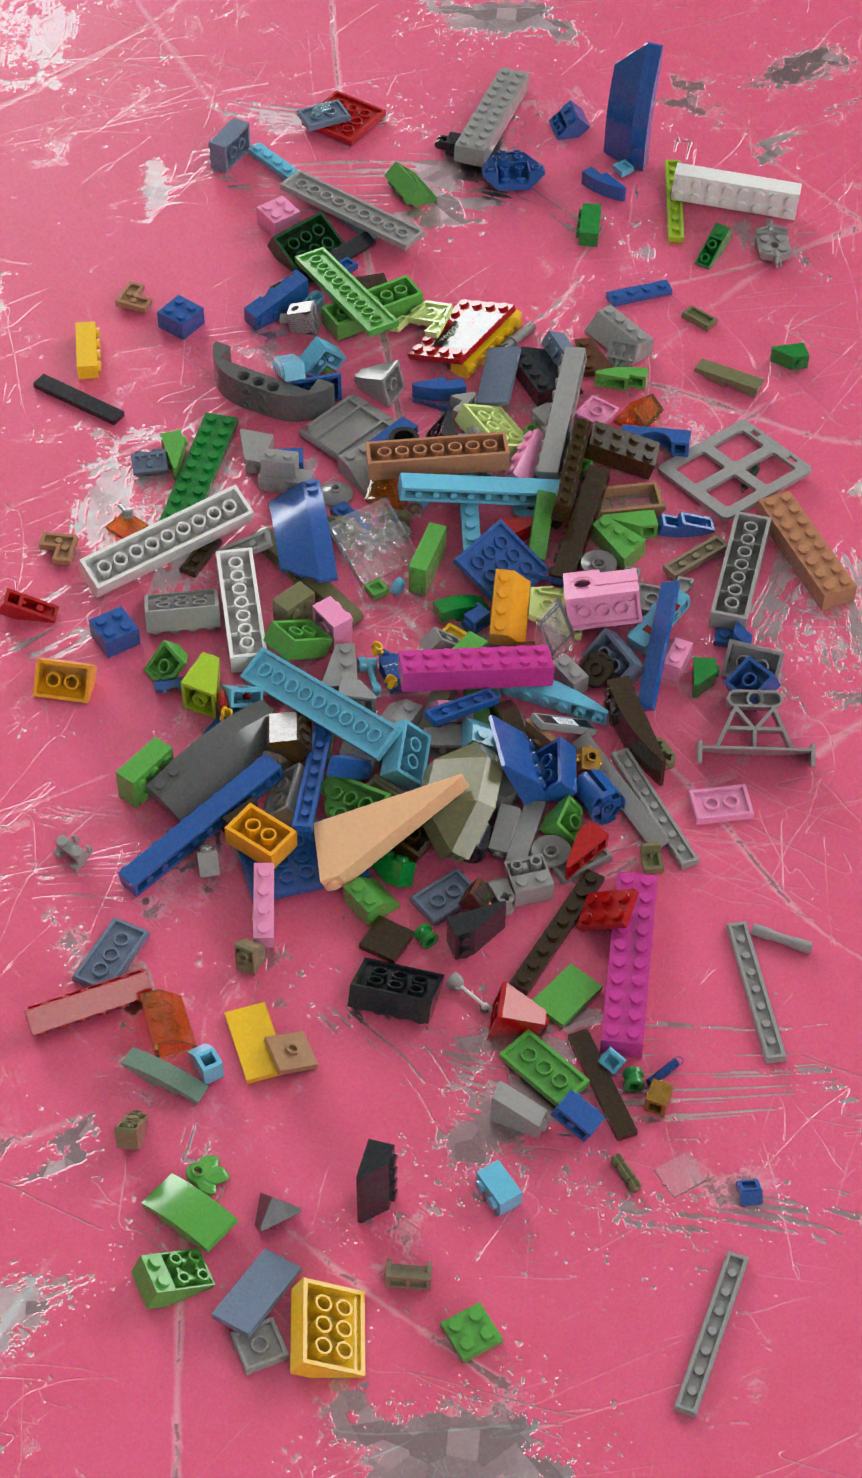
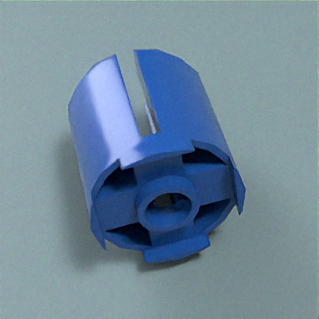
M591 769L588 773L583 772L577 777V793L573 796L589 817L595 822H600L601 825L614 821L616 819L615 815L620 809L625 808L626 801L625 797L607 775L601 770Z

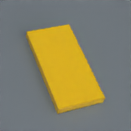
M265 1002L224 1012L246 1083L251 1084L280 1076L277 1074L263 1042L265 1037L276 1035Z

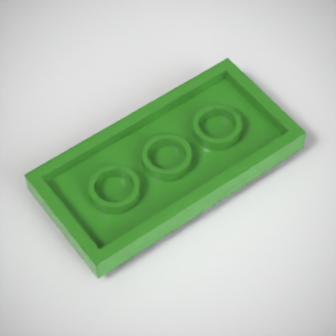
M529 1029L499 1053L501 1061L555 1106L559 1104L571 1089L580 1094L590 1085V1080Z

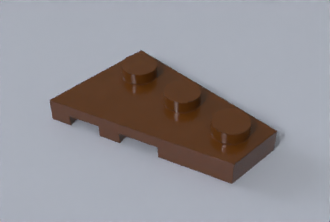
M591 338L574 339L575 347L586 348L587 362L583 377L595 376L597 370L613 368Z

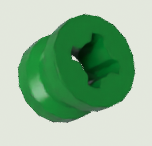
M428 923L420 925L413 933V937L420 941L423 949L431 948L439 939L438 934L432 931V927Z
M636 1066L625 1068L622 1073L625 1079L623 1088L628 1092L643 1090L645 1087L644 1080L642 1079L644 1077L643 1069Z

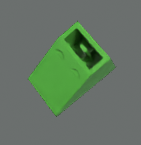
M199 1248L141 1255L131 1271L147 1309L167 1307L211 1289L216 1285Z

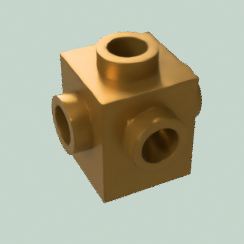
M584 746L576 752L577 776L583 772L588 773L591 769L600 770L602 757H600L599 749H594L592 746Z

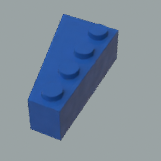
M295 269L292 272L293 275L288 279L286 277L280 281L281 284L275 288L271 287L267 290L268 292L265 296H259L244 307L245 322L257 331L279 320L281 313H287L290 304L302 302L309 296L308 278Z

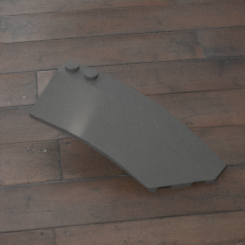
M259 700L232 714L188 746L146 785L149 795L181 822L184 817L189 816L195 811L199 805L210 799L214 793L220 791L227 782L232 781L242 770L247 769L257 758L262 757L263 751L273 750L267 746V716L275 713V711L263 700Z

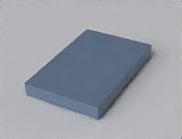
M339 99L297 110V116L309 132L351 120V115Z
M456 868L411 896L410 902L436 927L447 920V917L455 915L464 909L458 903L472 882Z

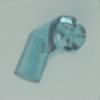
M329 101L315 104L312 112L315 116H319L324 110L331 109V104Z

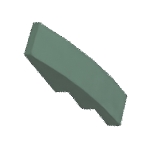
M134 1047L130 1049L120 1064L155 1088L159 1085L174 1096L180 1094L195 1105L198 1104L209 1085L173 1064Z

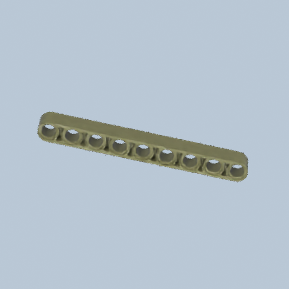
M264 526L251 533L250 535L268 529L273 547L261 552L280 569L274 532L268 526ZM294 572L285 573L294 583L301 581L314 591L316 603L329 596L338 601L342 608L351 614L353 618L352 627L363 621L364 618L361 610L330 582L318 583L309 576L305 579L294 576Z

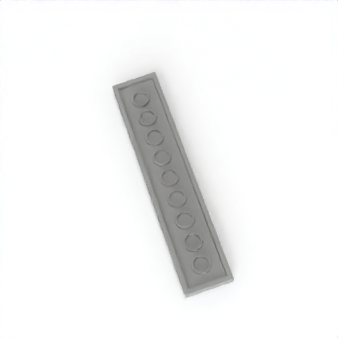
M298 170L280 183L281 190L405 251L425 236V230L301 170Z

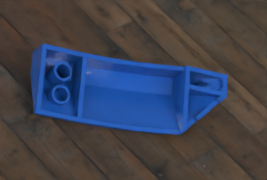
M647 42L640 49H636L624 59H620L615 63L605 126L604 153L618 162L625 159L634 166V169L640 171L644 170L649 159L653 112L663 54V45Z

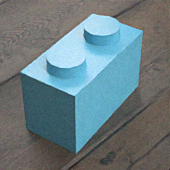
M499 1160L476 1172L475 1186L478 1192L486 1196L489 1207L492 1210H496L499 1216L522 1204V1191Z

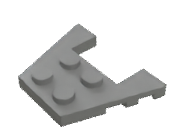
M625 565V569H624V570H626V569H634V568H636V567H631V566H626V565ZM636 568V569H637V577H638V580H639V577H640V574H641V568ZM678 576L679 590L687 594L694 585V579ZM638 582L642 614L646 615L650 611L651 606L657 603L660 586Z

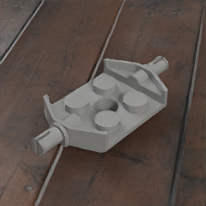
M768 218L766 219V226L756 229L755 236L760 258L772 261L776 264V268L778 266L781 268L783 266L782 261L790 259L793 254L787 235L788 228L773 225V220L770 218L769 221Z

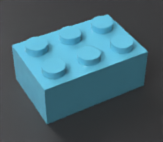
M403 719L393 723L400 727L402 732L383 756L380 776L408 792L421 787L424 772L427 768L432 735L410 721Z

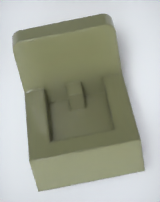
M660 842L641 844L640 860L644 874L664 873Z

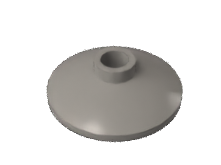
M331 481L321 486L324 503L327 506L333 507L342 501L348 504L353 498L352 488L344 482Z
M592 550L583 555L581 567L583 571L599 569L600 573L615 571L617 560L607 551Z
M545 835L538 838L531 848L532 855L543 853L547 866L551 868L565 864L571 852L569 843L556 835Z

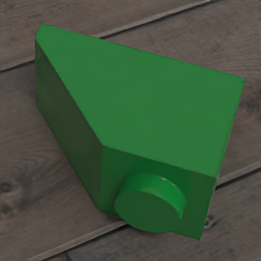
M804 342L772 346L770 361L790 370L808 368L810 355Z
M693 658L692 698H697L715 685V679L720 674V666H716V658Z

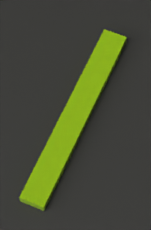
M665 160L668 243H684L683 201L671 199L677 162L681 163V160Z

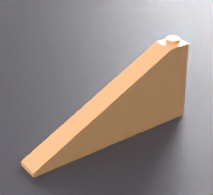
M458 774L315 822L313 827L320 882L328 892L337 890L352 882L469 788L463 775Z

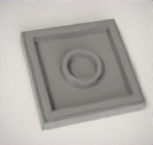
M274 1317L265 1319L250 1338L236 1331L230 1333L246 1376L290 1359Z

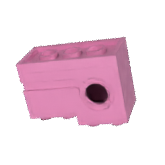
M636 568L601 573L599 569L563 573L569 631L643 622Z

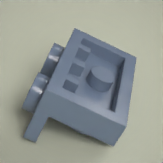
M166 450L136 451L134 454H131L133 476L168 472Z

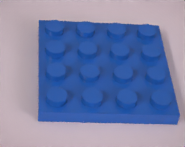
M501 519L453 561L491 601L496 569L516 571L531 581L530 589L539 582L538 579L530 578V574L537 572L539 573L537 576L547 575L550 570Z

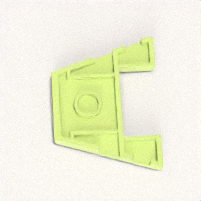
M426 300L411 309V313L407 316L401 315L398 317L399 326L389 331L400 332L405 326L412 323L418 326H429L424 331L426 337L438 338L454 310L453 306L448 303Z
M531 587L528 619L581 641L582 630L569 631L568 621H564V587Z

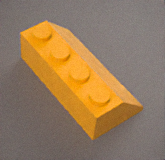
M496 569L488 644L525 646L531 581L516 571Z

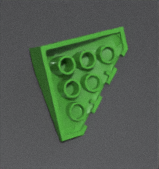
M327 776L321 788V793L325 794L326 797L324 802L325 812L330 817L393 797L391 793L350 778Z

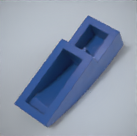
M593 167L582 171L581 184L602 196L625 201L626 187L607 172L601 174Z
M445 377L412 383V397L417 396L428 401H450L451 395L466 393L467 390L463 378L446 381Z
M680 511L678 516L661 513L657 520L659 536L681 538L702 536L715 532L714 521L711 517Z

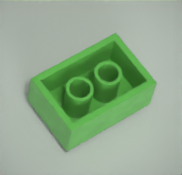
M311 619L271 621L264 641L272 650L279 653L281 658L291 661L326 658L333 638Z
M154 737L115 772L119 797L135 808L146 802L150 796L146 785L174 759L173 748Z

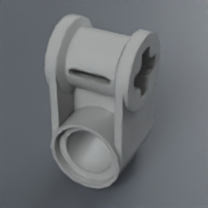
M507 877L487 881L486 885L493 894L491 898L493 904L505 900L506 916L511 915L514 912L513 902L515 895Z

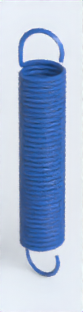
M677 1057L673 1058L646 1080L649 1088L653 1078L662 1080L681 1065L676 1059Z

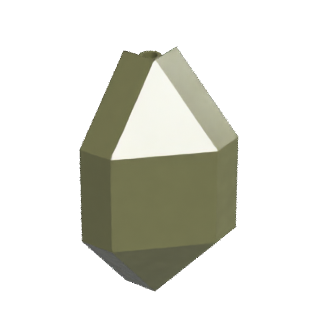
M478 742L471 743L434 759L424 772L421 787L458 774H462L469 785V788L422 825L441 861L446 857L459 863L464 859L469 860L495 810L503 768L494 750Z

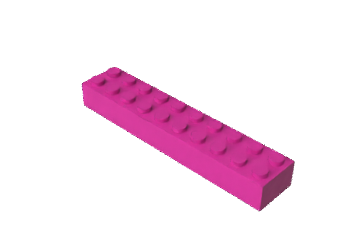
M620 871L617 873L616 890L635 888L639 894L628 927L612 929L600 1054H603L611 1047L621 1056L642 1058L657 875Z

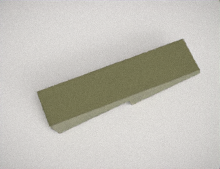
M703 358L694 369L695 372L722 387L727 383L752 398L756 397L765 379Z

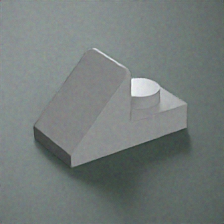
M475 392L450 396L453 421L463 403L476 404Z

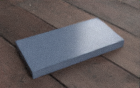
M520 346L488 348L476 405L504 406L510 404L521 353Z
M114 917L72 976V981L88 987L123 975L150 937V932Z
M264 1248L212 1312V1319L250 1338L302 1273V1268Z

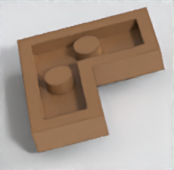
M129 281L115 300L116 306L146 314L152 305V299L141 296L145 291L143 284Z
M43 532L39 542V549L55 551L52 558L53 564L71 566L79 541L78 535Z

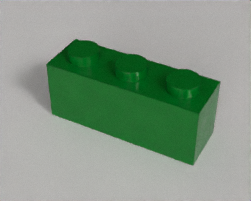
M583 203L582 209H579L578 229H576V238L579 239L578 245L598 246L602 204Z

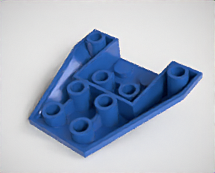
M499 150L493 153L483 165L482 175L498 191L530 190L545 175V169L543 165L521 150H513L512 152Z

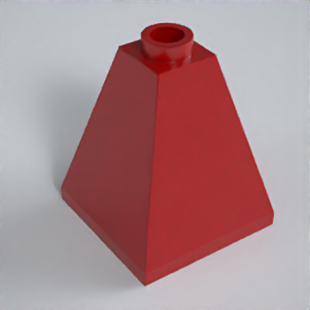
M503 981L492 1004L487 1038L521 1036L528 1029L534 1034H539L542 1029H547L549 1017L546 1016L547 1011L512 985Z

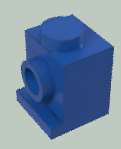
M478 602L476 603V608L464 614V620L461 621V625L466 631L468 630L476 634L490 625V612Z

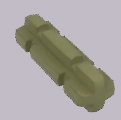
M619 1153L612 1156V1165L614 1168H617V1172L623 1181L629 1184L628 1188L633 1193L639 1191L642 1183L638 1178H635L636 1175L627 1162H624L623 1156Z

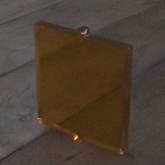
M122 513L118 517H114V520L105 527L123 539L148 527V524L136 516L131 519H124Z

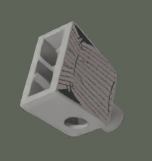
M315 301L290 304L287 313L280 314V323H289L292 333L317 336L321 325Z

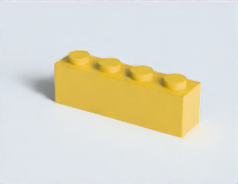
M95 321L75 323L78 379L99 378V371H102L101 361H98L101 360V352L98 350L101 349L100 339H97L100 338V330L96 328Z

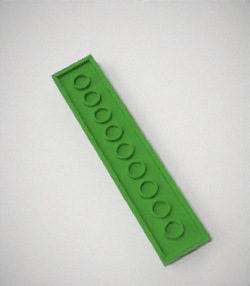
M324 247L295 256V262L369 337L399 326V320Z

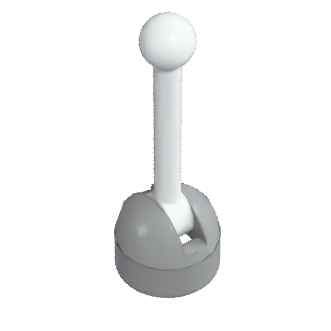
M454 972L448 978L446 985L450 989L463 990L481 1005L482 1010L486 1011L489 1009L487 1002L481 1001L463 986L464 979L460 974Z

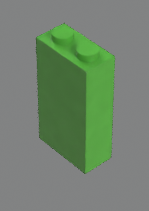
M429 522L409 565V592L427 595L446 553L447 526Z

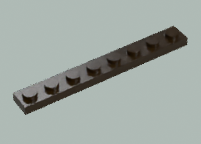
M586 869L509 982L510 985L526 996L529 994L579 920L587 894L598 892L604 883V876Z

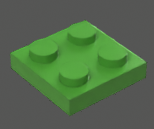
M480 1302L440 1322L441 1329L462 1363L503 1343L502 1336Z

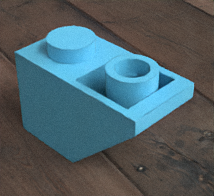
M205 1043L187 1051L188 1057L205 1084H210L224 1077L223 1063L213 1046Z

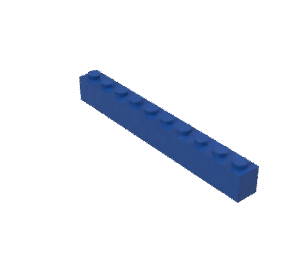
M266 753L262 757L257 758L251 766L242 770L232 781L227 782L220 791L214 793L210 799L199 805L189 816L184 817L179 824L169 829L159 840L154 841L148 849L139 853L128 865L123 866L118 872L121 884L134 896L138 897L222 828V818L252 797L257 800L283 779L282 766Z

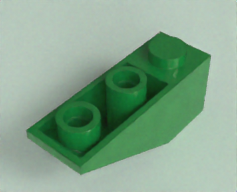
M715 223L695 261L696 265L706 269L712 267L725 251L732 238L730 227Z
M390 850L372 865L384 882L398 888L412 886L416 863L410 861L409 857L395 855L394 851Z

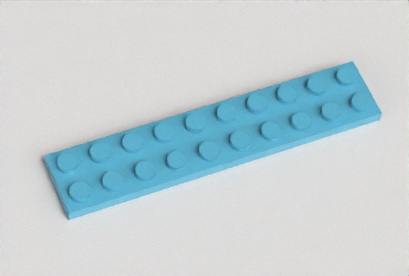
M264 647L259 650L240 675L247 683L263 688V692L301 715L303 714L310 721L377 761L382 759L402 732L400 727Z

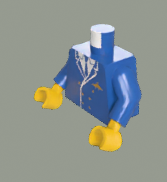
M375 641L371 645V649H373L371 652L373 656L379 654V671L389 695L402 691L398 674V654L387 651L380 642Z

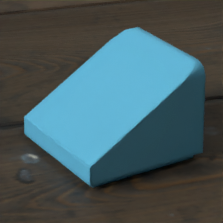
M611 1047L598 1060L612 1074H615L627 1061Z

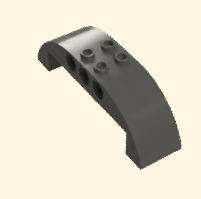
M215 341L213 345L215 382L221 394L232 403L273 419L291 422L314 420L335 405L333 383L318 379L310 390L300 388L232 363L231 347Z

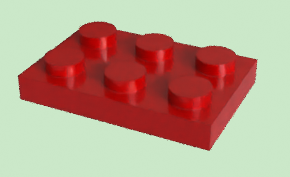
M635 888L588 893L576 928L581 932L627 928L639 892Z

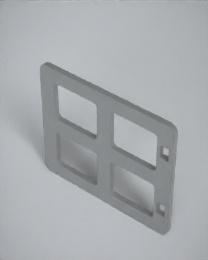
M740 420L690 448L688 457L674 456L660 464L658 469L661 475L724 521L735 518L736 511L745 512L756 506L759 499L773 496L811 474L812 470L809 464L746 420ZM739 434L746 435L761 446V448L738 461H733L715 448ZM701 455L707 456L723 468L698 483H694L676 470ZM771 456L777 457L793 469L770 484L763 483L747 471ZM732 478H737L755 491L731 506L723 505L707 493Z

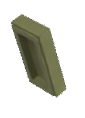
M693 305L682 312L681 316L683 319L707 332L718 322V319Z

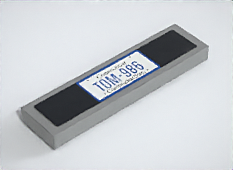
M532 713L530 716V720L541 730L584 734L587 731L591 736H595L598 731L587 719Z

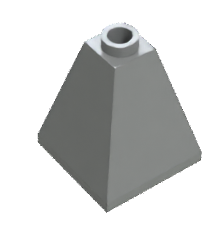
M399 360L363 368L354 376V382L360 390L389 408L405 389Z

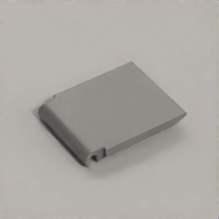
M353 394L347 396L319 417L306 424V431L300 428L299 435L338 461V455L368 442L396 422V420L358 395Z

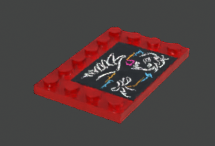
M461 300L453 308L454 310L438 338L424 336L407 353L408 358L462 365L516 311L515 305L481 302L479 300Z

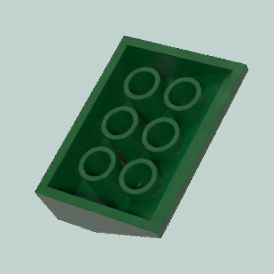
M321 210L273 236L267 247L279 262L293 272L295 269H301L295 262V256L321 247L330 252L345 242Z

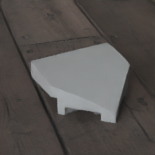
M611 337L608 353L605 356L608 357L613 368L626 367L637 361L642 344Z

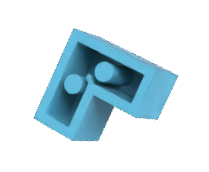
M317 336L299 357L304 362L305 374L312 377L319 376L326 366L338 370L347 359L338 346Z

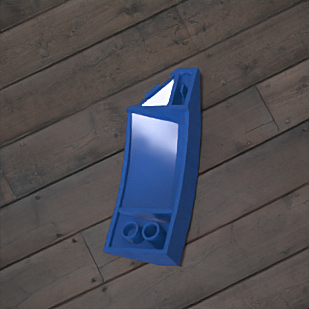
M308 479L269 502L280 571L284 573L294 572V576L305 579L309 576L318 583L338 581L332 539L320 481Z

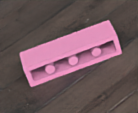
M539 428L533 431L530 430L523 436V442L519 444L517 453L511 458L510 470H504L505 474L503 477L532 478L534 476L535 466L539 464L538 453L542 451L541 440H544L543 432Z
M254 863L253 941L263 944L265 947L273 948L274 863Z

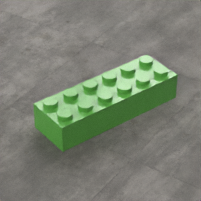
M408 275L367 289L396 318L401 315L410 314L411 309L423 303V292ZM335 302L321 307L322 323L337 341L363 331Z

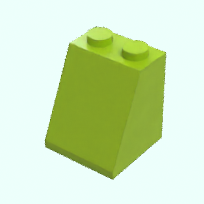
M202 652L181 681L183 708L216 719L219 715L217 694L221 690L220 660L212 654Z

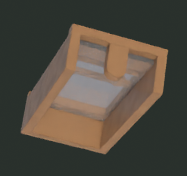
M656 481L608 486L598 513V519L604 514L654 510L656 518H658L663 511H666L665 500L662 501V490L658 488Z

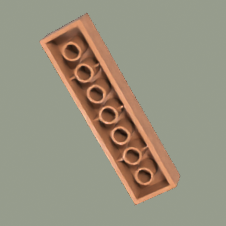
M506 432L365 442L369 480L398 479L400 473L451 475L510 470V451Z
M787 491L759 499L756 515L772 517L769 535L819 608L823 611L853 602L857 585L792 493Z

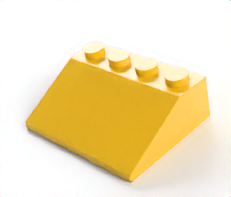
M304 1277L291 1289L290 1374L308 1378L365 1377V1291Z

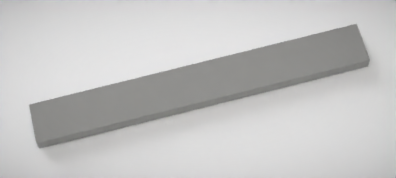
M586 731L572 744L576 747L577 751L584 746H592L594 749L600 750V757H602L600 770L607 775L625 797V808L621 809L646 842H660L662 848L670 839Z
M625 748L611 753L610 758L623 779L670 839L666 847L679 868L683 870L699 864V858L630 750Z
M747 922L726 924L727 934L765 1064L784 1062L787 1056Z
M727 1251L673 1411L696 1419L749 1262L748 1257Z

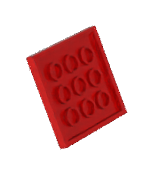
M336 90L322 103L339 99L351 115V120L315 131L352 146L386 116V110Z

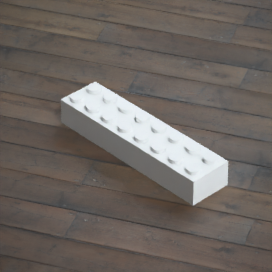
M677 162L671 199L795 220L802 184Z
M252 547L216 551L231 673L243 672L262 647L267 649L266 642L264 641L265 633Z

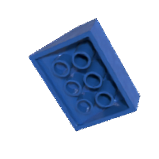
M493 715L488 716L501 766L523 804L527 805L545 797L544 788L547 786L543 777L540 776L543 772L540 765L537 764L539 758L536 752L533 751L536 749L533 740L528 739L524 732Z

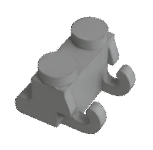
M61 835L56 840L57 848L53 854L61 858L62 853L66 852L76 860V864L71 863L70 867L78 872L87 863L86 859L92 854L93 848L87 845V851L85 852L77 845L79 837L73 835V841H71L66 835Z

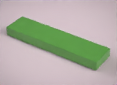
M539 489L536 495L528 547L544 562L552 521L550 518L556 493Z

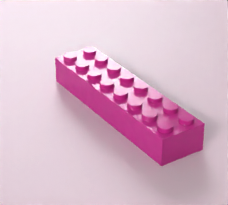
M548 645L465 647L459 649L444 648L398 652V674L402 692L553 686L555 667Z

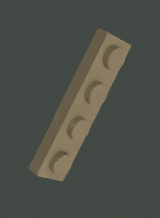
M715 535L663 565L662 571L675 581L678 579V576H684L725 552L728 543L718 535Z

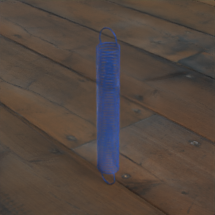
M413 396L415 397L414 403H421V405L424 404L429 407L431 405L432 408L435 406V409L445 412L451 409L449 405H440L439 403L436 404V402L432 403L431 400L428 402L427 399Z
M537 572L530 574L532 579L564 587L563 581L559 582L562 579H554L552 576L545 578L547 575L544 574L537 576L539 575Z

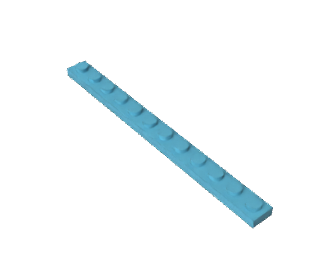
M260 142L248 148L249 155L284 180L298 171V169ZM338 218L357 233L361 234L365 232L364 230Z

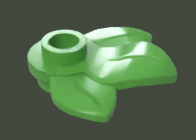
M212 1155L202 1157L198 1163L190 1164L186 1170L188 1181L197 1185L199 1190L209 1195H215L216 1184L226 1182L230 1176L223 1167L218 1166L220 1159Z

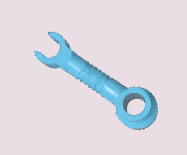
M357 657L358 672H368L372 692L376 697H381V686L375 673V669L378 668L377 658Z

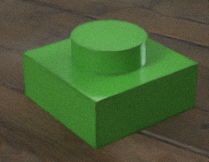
M380 578L364 585V591L374 601L390 594L389 588Z

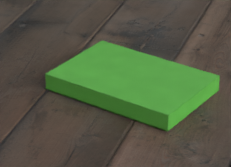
M569 964L532 1001L547 1011L546 1016L563 1029L602 991L603 986L573 964Z

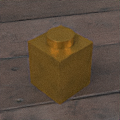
M653 1078L645 1098L644 1111L664 1117L672 1098L674 1085L664 1080Z

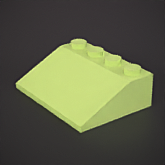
M463 403L454 420L466 434H468L467 428L470 426H474L478 430L480 429L482 433L506 432L510 459L517 453V447L524 440L523 431L501 406Z

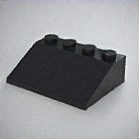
M521 347L516 378L537 407L547 402H553L552 392L556 390L555 379L559 377L558 367L545 349Z
M365 957L350 984L347 1006L359 1011H371L377 1015L385 1014L394 1016L396 1019H407L418 1024H429L445 974Z

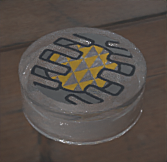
M411 502L405 507V510L412 514V519L420 518L423 514V507L420 503Z

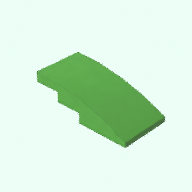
M173 1173L141 1202L144 1209L159 1216L162 1223L175 1229L179 1237L207 1252L239 1222L233 1214L207 1194Z

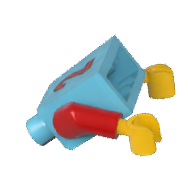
M222 685L221 690L217 694L219 708L221 709L220 721H223L224 717L228 718L233 714L230 708L247 707L259 700H263L269 705L261 687Z

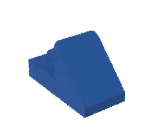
M736 621L734 630L716 627L713 645L727 648L729 639L751 644L753 635Z

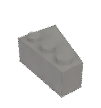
M355 643L336 644L322 682L339 691L341 678L358 680Z

